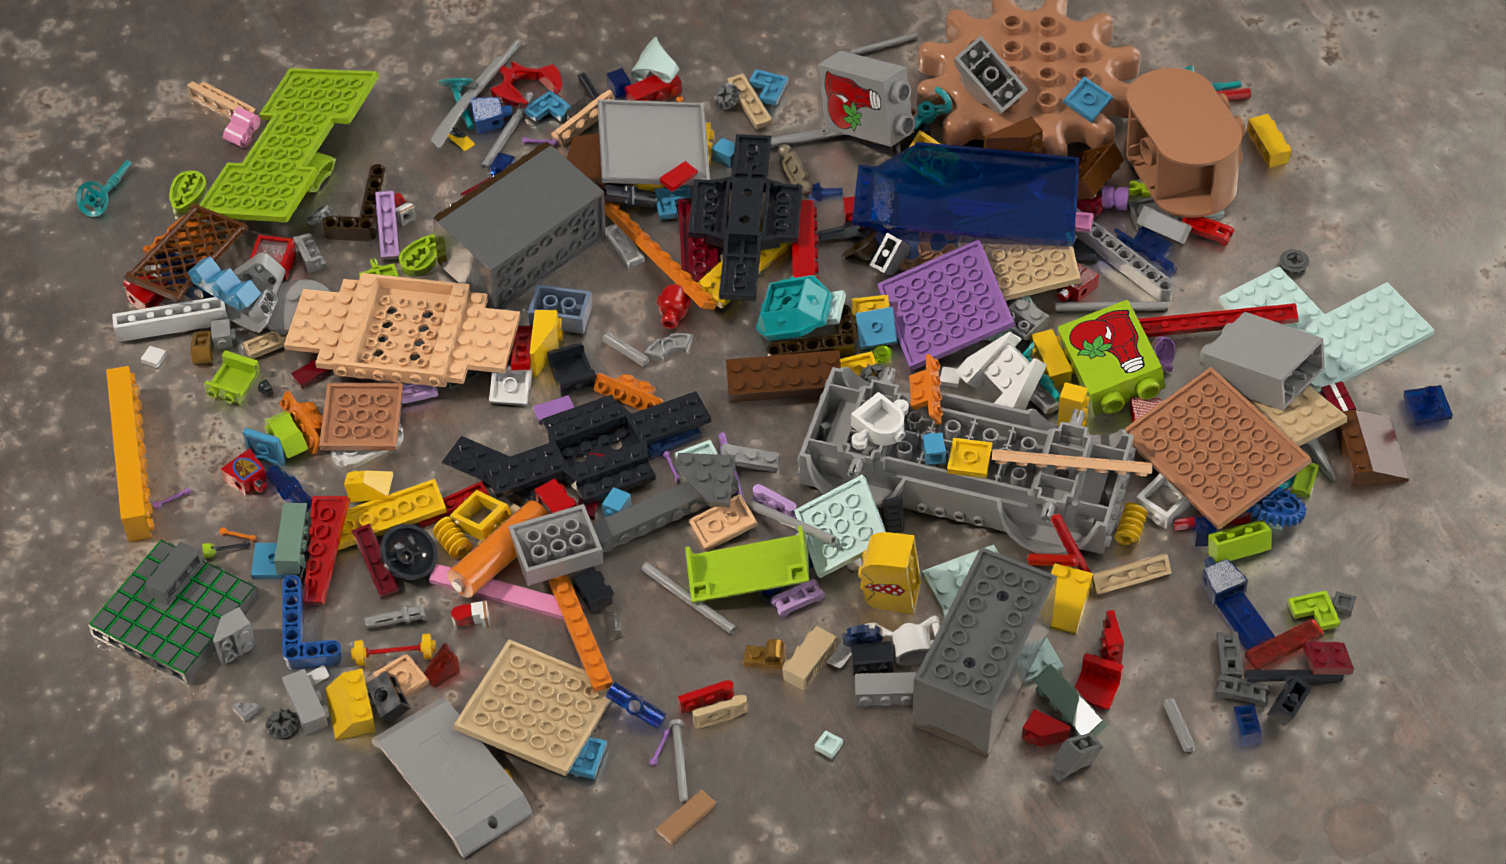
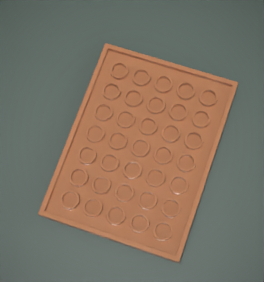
M1212 367L1125 428L1126 433L1134 435L1133 448H1136V451L1148 463H1152V466L1218 530L1312 463L1310 456Z

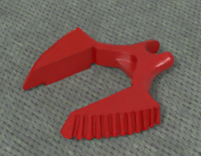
M511 62L512 68H507L504 65L500 67V73L503 75L504 80L502 84L490 88L491 96L498 97L502 103L526 109L529 105L528 102L513 87L516 79L539 80L557 96L562 89L563 83L560 71L554 64L534 69L523 67L517 62Z

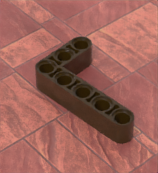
M375 164L369 169L359 217L327 216L323 219L322 225L327 239L347 241H372L375 239L378 230L375 192L386 191L388 183L384 165Z
M844 304L840 322L835 324L837 334L773 342L766 347V356L837 350L840 351V359L855 356L857 354V334L851 308Z

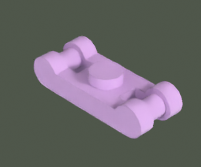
M757 484L753 487L754 501L797 519L794 511L797 509V506L794 502L763 485Z
M813 579L775 595L771 599V603L774 607H777L779 616L785 617L790 612L812 602L822 601L826 595L822 589H819L817 580Z

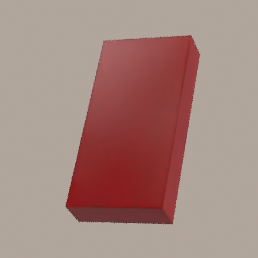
M684 161L661 176L659 182L673 192L697 176L698 170L687 161Z

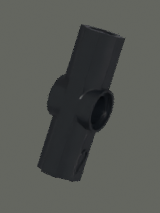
M604 185L602 189L604 191V201L621 203V206L624 207L640 206L655 208L657 203L656 192L638 190L635 186L619 187Z

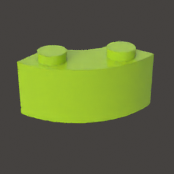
M316 152L307 167H317L319 173L307 192L319 191L322 182L332 175L336 158Z
M283 411L264 420L266 426H264L266 433L280 438L286 458L295 456L308 449L301 431L295 425L289 412Z

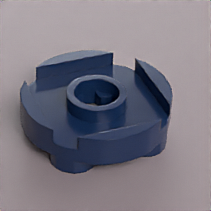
M866 624L852 626L847 629L846 634L842 633L843 644L850 647L851 650V644L882 642L883 631L878 626H875V629L869 628V625Z

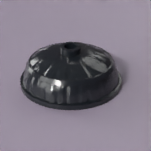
M411 524L394 526L386 532L380 544V554L384 566L392 575L400 579H421L427 576L437 563L438 551L433 538L418 526Z

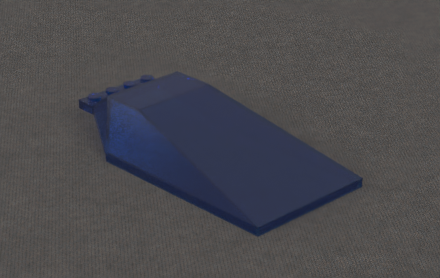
M915 142V145L878 166L858 165L852 225L871 227L884 236L889 233L903 240L972 243L979 239L981 244L1074 247L1079 157Z

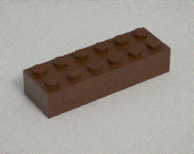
M840 351L726 359L729 403L820 396L824 391L825 383L829 378L832 367L841 368Z

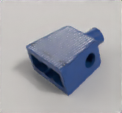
M498 97L471 98L477 134L503 127V117L513 115L511 105L501 106Z

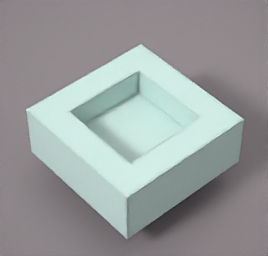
M825 730L816 742L815 750L833 759L843 745V739Z

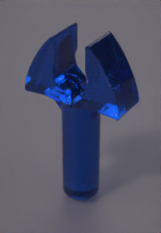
M820 182L812 185L813 189L809 194V198L821 202V197L825 195H842L843 189L841 187L822 188L820 187Z

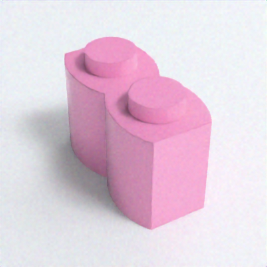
M237 107L224 131L223 139L245 149L252 142V134L259 128L260 117L241 107Z

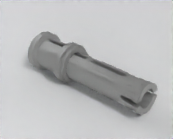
M420 603L419 606L409 608L404 606L400 611L364 617L366 629L369 630L400 622L410 624V621L419 619L427 620L424 604Z

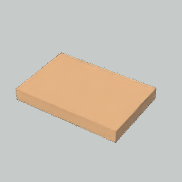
M741 494L730 499L729 508L713 507L688 520L706 552L758 526L756 519Z

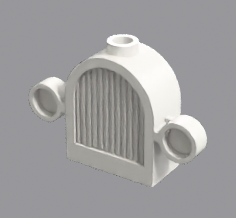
M878 392L851 413V426L858 431V433L852 436L853 448L857 450L866 448L867 439L881 446H888L902 441L906 434L904 432V416L909 410L908 402L899 399L892 403Z

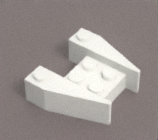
M1008 332L969 356L955 372L966 384L978 388L989 377L1003 392L994 402L995 404L1025 410L1045 370L1046 364L1036 358L1030 363L1015 347L1021 338Z

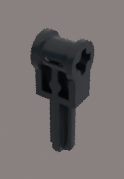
M859 217L855 221L843 223V226L818 231V238L820 241H826L846 236V239L856 236L866 237L871 232L870 221L866 217ZM863 224L865 229H861L860 225Z

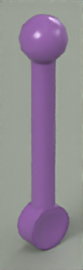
M528 137L522 138L523 144H543L547 141L549 144H552L553 146L558 145L557 139H553L551 141L529 139Z
M665 451L663 453L664 458H667V461L673 472L676 483L680 482V477L676 473L675 467L670 458L671 453L669 451Z
M184 488L182 492L160 502H153V508L159 509L161 505L182 495H189L191 493L190 488Z
M665 730L654 757L649 760L650 765L655 766L657 764V758L666 739L670 736L671 730Z

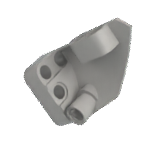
M266 253L255 255L233 271L241 282L251 280L261 295L247 308L237 310L228 305L229 320L257 333H260L270 320L277 303V292L285 276V269Z

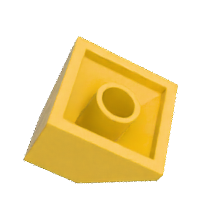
M365 470L347 473L344 486L350 498V503L387 499L393 472Z

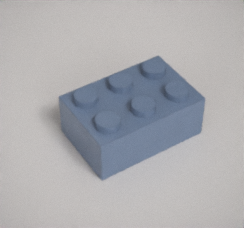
M537 284L528 310L529 325H533L535 310H557L558 318L562 320L560 330L584 334L592 309L591 291Z

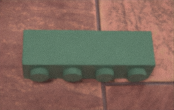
M283 503L274 560L276 574H300L301 566L305 565V555H303V552L307 551V540H305V537H309V526L307 523H311V511H308L307 503Z
M1051 663L1033 680L1037 684L1035 689L1043 697L1047 696L1050 699L1049 705L1055 711L1058 709L1063 714L1061 718L1068 725L1072 724L1076 728L1074 733L1077 736L1090 733L1095 738L1108 726L1058 668Z

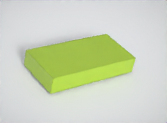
M1310 463L1296 473L1290 493L1310 498L1320 465Z

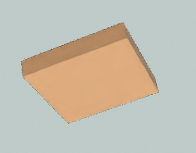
M408 653L373 673L374 678L384 671L395 675L406 698L430 684L429 679Z

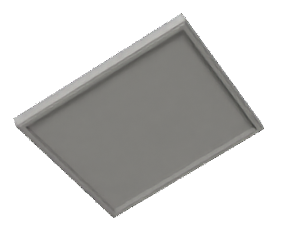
M598 99L602 183L661 184L659 182L660 177L684 161H687L698 170V175L683 185H694V179L710 180L704 103Z

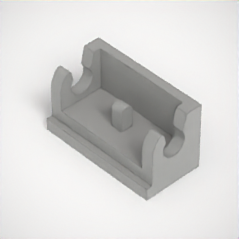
M304 234L299 237L295 236L293 239L296 251L308 274L326 268V262L317 248L314 239L304 242L312 237L311 234Z

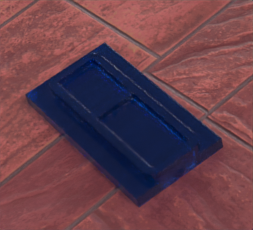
M1244 592L1215 604V607L1233 632H1238L1239 640L1247 651L1275 638L1273 632Z

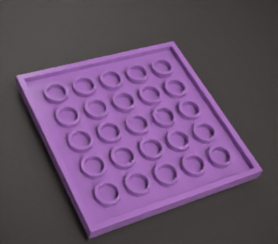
M979 239L877 284L881 295L889 296L890 307L894 309L896 334L911 371L926 365L925 355L927 354L938 360L1016 326Z

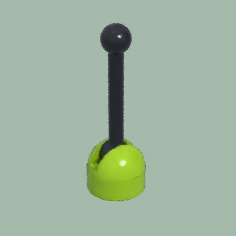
M246 540L240 544L216 547L212 543L202 544L204 559L214 557L217 551L239 547L249 548L250 542Z

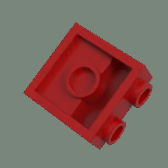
M1109 610L1106 611L1105 619L1102 621L1101 649H1098L1100 658L1116 661L1122 665L1124 640L1115 611Z

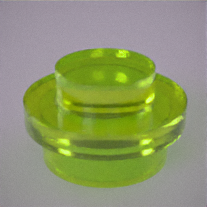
M881 345L873 350V355L877 362L886 363L891 358L892 351L889 347Z

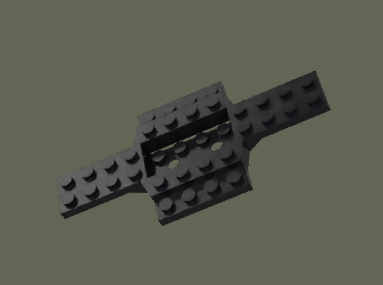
M736 134L731 177L715 180L694 179L688 237L706 238L707 244L724 248L719 299L756 301L761 251L780 247V242L798 243L803 185L784 184L768 179L772 136ZM730 191H732V194H731V203H730V213H729V222H728V229H727V219H728V210H729ZM751 192L752 195L746 197L743 196L742 193ZM763 193H766V194H765V205H764V215H763L762 232H760V231H759V228H760V218H761L762 197H763ZM741 218H748L750 221L748 223H741L739 220Z
M697 391L632 414L619 402L616 403L611 394L541 419L548 435L549 443L483 466V472L496 498L555 479L565 480L578 492L583 504L587 505L606 498L613 487L626 491L656 480V474L648 461L647 449L649 446L660 440L711 423V416ZM615 429H618V430H617L616 432H614V433H611V434H608V435H601V434H604V433L613 431V430H615ZM598 435H601V436H599L597 439H594V440H591V441H584V440H587V439L596 437V436H598ZM583 441L580 445H577V446H574V447H571V448H570V447H567V446H570V445H573V444H576V443H579V442ZM614 443H619L622 445V447L617 450L611 448V446ZM589 453H599L605 455L601 457H598L594 454L589 456ZM578 456L586 457L584 462H578L575 459Z

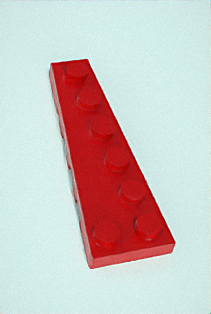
M348 496L312 497V527L309 529L311 539L310 545H308L309 561L306 564L303 602L306 605L325 604L350 504Z

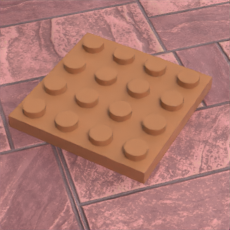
M327 383L319 443L320 450L397 451L404 389L403 383Z

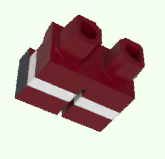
M1343 381L1321 387L1319 394L1340 411L1356 410V406Z

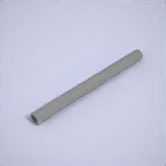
M528 92L524 97L528 104H531L535 98L531 92ZM518 107L481 164L483 170L488 171L525 114L523 108Z
M1119 302L1055 303V312H1093ZM1130 302L1134 311H1168V302Z
M750 500L747 503L750 510L798 530V526H802L805 534L830 545H834L837 542L835 535L754 500Z
M646 562L642 566L641 570L729 634H733L736 631V625L705 603H692L690 592L651 564Z

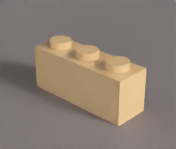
M818 626L812 632L809 631L803 644L795 649L793 657L784 663L782 668L784 680L804 691L837 649V636Z

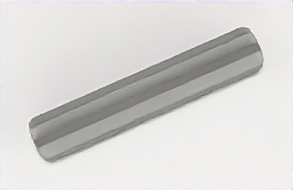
M606 332L603 335V342L641 366H646L649 363L648 356L610 332Z
M1173 698L1164 700V708L1183 750L1186 753L1192 752L1195 749V744Z

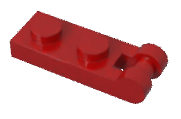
M1184 217L1182 222L1192 226L1191 233L1218 241L1222 246L1228 245L1229 237H1232L1234 233L1233 227L1205 217Z
M724 680L677 696L678 708L682 714L692 712L706 705H713L721 700H732L734 697V684L731 680Z

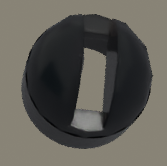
M264 379L258 385V392L262 395H269L274 392L267 379Z

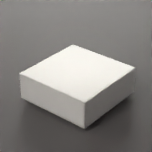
M149 346L142 356L141 362L159 368L167 356V352Z
M942 368L941 386L958 388L960 376L955 372L957 369Z

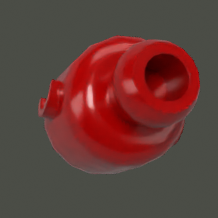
M668 285L663 289L662 294L658 295L657 306L662 315L661 323L666 329H674L678 325L679 320L683 319L687 314V310L690 309L692 299L684 292L681 285Z

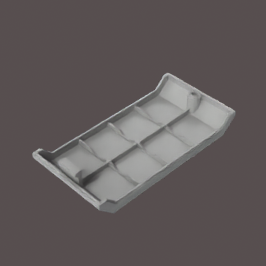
M439 698L374 737L371 741L376 748H380L453 839L460 855L465 858L533 815V811L523 792L484 744L478 739L454 730V724L460 715L448 700Z

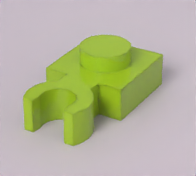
M1130 181L1129 195L1142 194V197L1145 198L1152 197L1144 183Z

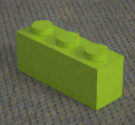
M1261 520L1208 535L1209 555L1218 563L1225 559L1232 561L1272 549V530Z

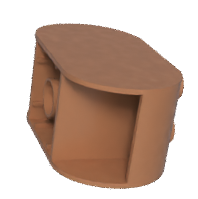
M1162 68L1147 72L1136 78L1128 87L1126 95L1129 115L1124 153L1141 181L1145 184L1146 189L1149 190L1155 203L1167 213L1188 218L1213 215L1228 207L1237 193L1239 164L1243 161L1241 142L1242 137L1245 136V126L1240 116L1233 117L1226 95L1224 93L1218 94L1211 83L1202 75L1186 69Z

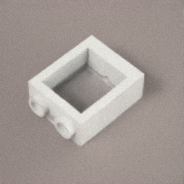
M1161 474L1136 497V504L1148 511L1147 517L1165 529L1191 505Z

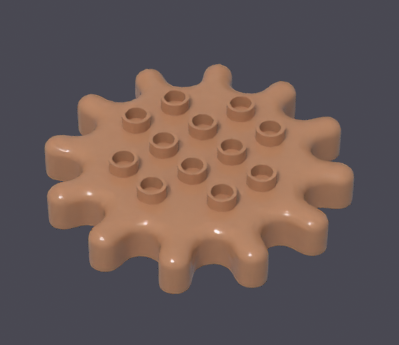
M992 0V15L983 19L971 17L966 12L955 9L950 11L946 17L945 35L951 43L927 41L919 47V71L937 78L927 79L919 83L917 87V108L924 101H929L933 105H944V99L935 92V88L940 87L946 91L952 101L953 109L943 121L942 141L949 148L961 147L973 139L984 140V136L1033 117L1043 130L1042 162L1047 169L1058 171L1066 166L1068 144L1083 142L1091 148H1096L1114 142V123L1107 117L1118 116L1128 118L1129 105L1126 95L1130 84L1121 81L1131 80L1138 76L1141 59L1140 52L1133 46H1107L1112 40L1113 19L1109 14L1098 13L1085 21L1069 19L1066 16L1067 0H1045L1044 5L1037 10L1021 9L1016 5L1015 0ZM980 35L1028 89L1001 114L993 111L986 103H979L967 92L961 82L962 75L956 69L953 59ZM1084 76L1113 96L1111 102L1092 123L1063 103L1067 95Z

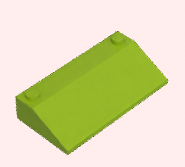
M798 526L799 535L698 554L693 553L690 547H685L691 602L698 603L809 582L808 546L806 534L802 526Z

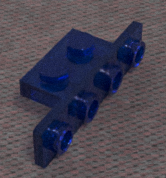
M1144 226L1141 227L1134 239L1115 228L1116 238L1122 243H1129L1131 248L1138 253L1142 251L1152 262H1155V260L1160 262V266L1165 270L1177 271L1176 265L1165 258L1173 248V243Z

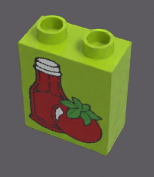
M1128 299L1057 327L1062 349H1065L1067 359L1073 365L1074 374L1080 386L1088 388L1089 405L1095 416L1102 413L1114 414L1120 411L1125 404L1129 403L1131 397H1140L1142 400L1152 399L1162 389L1166 388L1162 366Z

